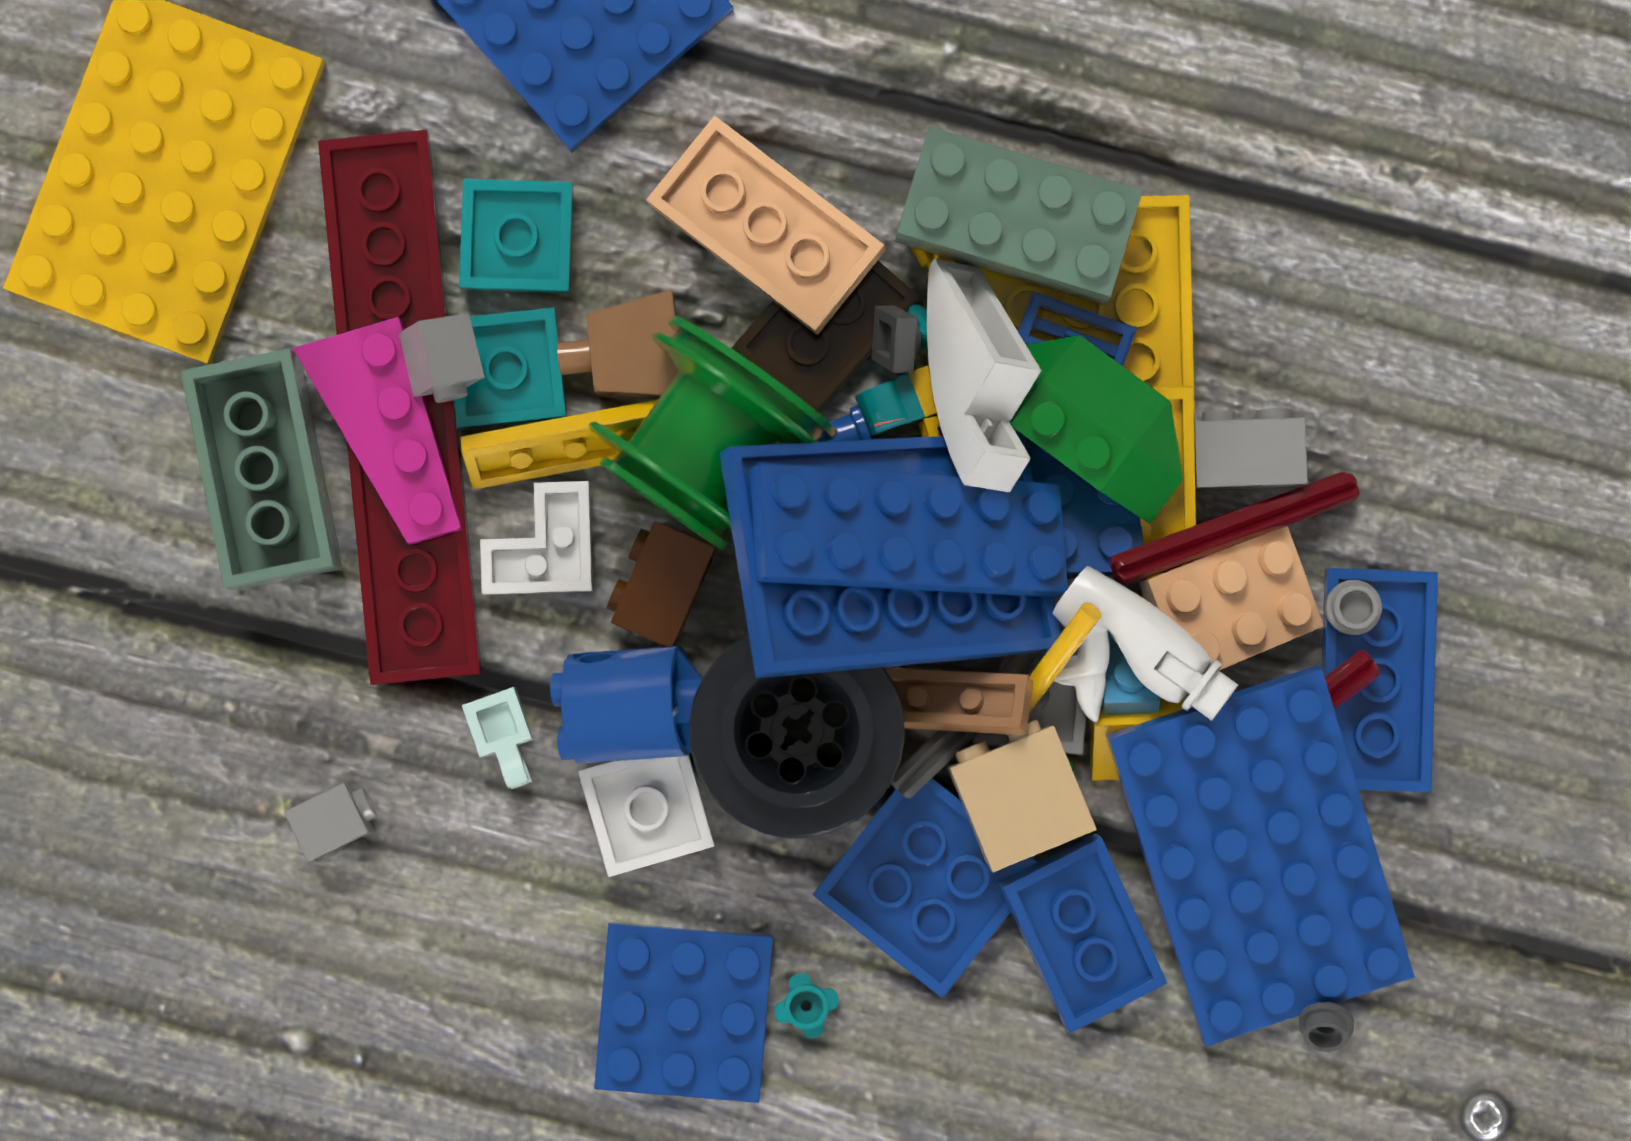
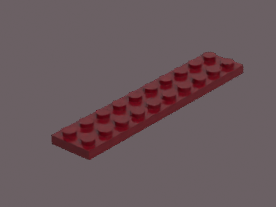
M427 129L318 140L336 334H342L396 317L402 320L404 330L418 321L447 317L430 135ZM433 394L426 395L424 398L462 523V530L412 545L407 544L347 442L370 685L482 674L459 431L456 427L454 400L436 403Z

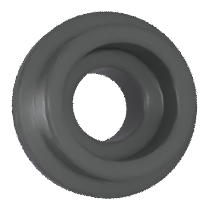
M1319 1002L1311 1004L1301 1011L1298 1028L1308 1046L1315 1050L1331 1052L1339 1050L1346 1045L1354 1031V1017L1350 1011L1334 1002Z

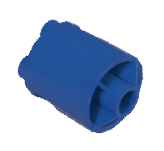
M682 646L569 654L564 660L563 672L553 673L550 680L552 703L555 707L561 706L563 727L559 728L557 735L560 758L562 760L573 759L576 763L683 757L691 753L689 720L693 699L703 677L689 662Z

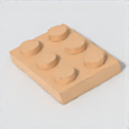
M1288 526L1139 581L1145 600L1163 611L1186 630L1208 652L1212 658L1211 661L1218 660L1221 662L1222 665L1219 670L1324 626Z

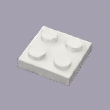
M689 755L683 757L611 761L578 771L608 877L715 846Z

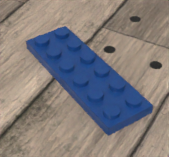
M758 463L750 468L756 581L1058 597L1063 595L1068 589L1060 484L1016 481L1010 492L967 486L963 484L960 477L770 463Z

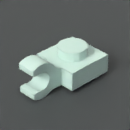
M512 687L462 705L479 757L484 758L496 754L507 788L514 789L531 783L532 779L519 745L532 741L534 738L516 688Z

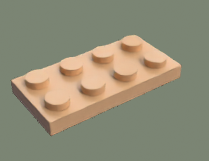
M715 115L646 199L649 206L817 335L886 251L883 243Z

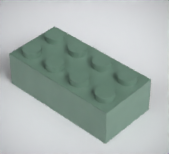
M929 126L898 226L895 242L1106 305L1114 289L1143 190Z
M288 348L181 370L224 589L237 591L343 569L303 367L296 353Z

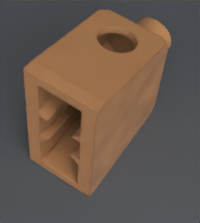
M673 292L657 293L587 314L588 339L557 343L560 374L570 375L592 372L594 391L597 396L659 399L678 372L672 358L652 338L653 333L657 332L666 334L669 337H672L675 333L668 323L672 316L676 315Z

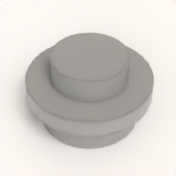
M1348 580L1339 583L1330 591L1326 599L1325 611L1328 621L1337 631L1347 635H1360L1370 631L1377 624L1382 612V603L1379 594L1371 585L1360 580Z

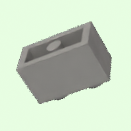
M1286 408L1257 410V419L1235 420V411L1202 412V421H1194L1195 491L1299 488L1308 484L1305 417L1290 418V409Z

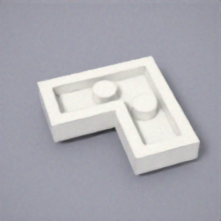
M589 481L534 483L535 538L480 539L482 595L593 592Z

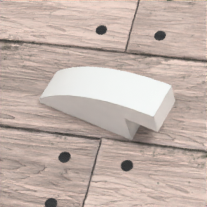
M934 258L929 267L927 343L932 391L940 427L950 457L964 485L1010 492L1031 459L1010 421L1040 374L1041 369L980 268Z

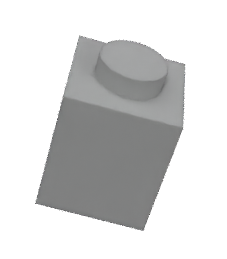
M469 313L418 321L398 333L414 398L433 394L436 403L459 399L468 395L466 387L485 378Z
M352 781L344 782L284 812L307 862L325 856L374 832L375 829L371 819L377 817L375 807L363 787L356 790Z

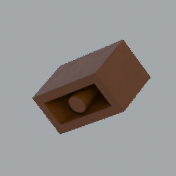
M654 521L650 532L641 528L628 559L636 562L629 581L626 582L621 579L617 581L606 609L615 612L610 623L666 647L676 646L716 554V547Z

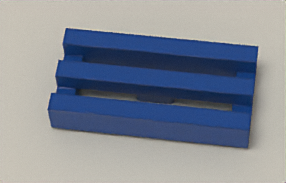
M1033 291L1018 333L1026 345L1045 342L1029 336L1031 328L1060 339L1081 335L1105 354L1113 357L1120 365L1124 366L1137 328ZM1041 308L1120 336L1119 346L1036 317L1037 311Z

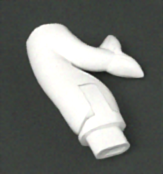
M1090 566L1082 570L1054 608L1052 614L1065 627L1085 602L1095 605L1102 614L1099 621L1079 646L1077 655H1073L1054 680V682L1062 685L1074 686L1081 710L1094 722L1098 721L1106 686L1105 672L1107 671L1110 657L1108 630L1113 635L1139 681L1154 694L1168 702L1179 703L1184 698V703L1181 707L1186 711L1192 706L1212 721L1238 687V684L1219 671L1222 663L1218 660L1211 661L1212 658L1208 652L1173 619L1141 596Z

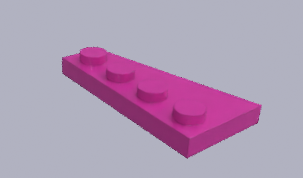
M399 317L293 348L407 544L412 545L462 530V523L424 396L413 397L398 333L404 330L402 320Z

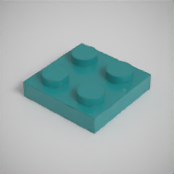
M463 178L459 288L472 291L570 294L574 202L573 182Z
M544 308L470 316L485 378L466 387L467 396L454 400L457 429L518 424L567 417L563 375L560 374L557 354L559 333L556 309Z

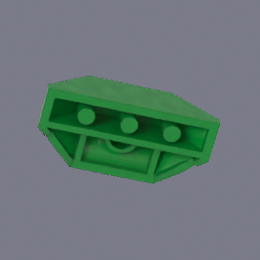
M1081 335L1026 345L1040 367L1041 372L1011 419L1010 424L1012 427L1100 492L1151 524L1184 480L1171 401Z

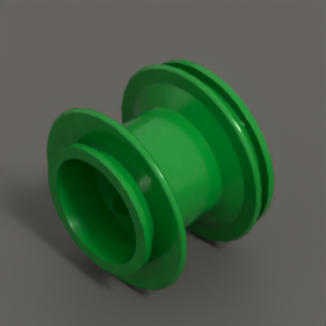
M674 315L668 322L675 331L673 336L669 337L666 334L657 332L653 333L652 338L672 358L678 372L633 436L627 442L597 422H590L589 429L619 452L613 460L605 456L602 458L600 464L605 469L691 531L723 551L728 544L722 539L725 529L732 532L720 452L728 447L816 443L821 436L833 440L837 435V430L816 410L758 366L709 333Z

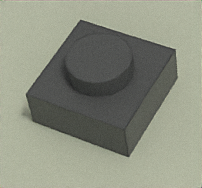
M895 305L875 306L871 360L893 373L913 372L914 356L918 353L921 345V333L917 324V317Z

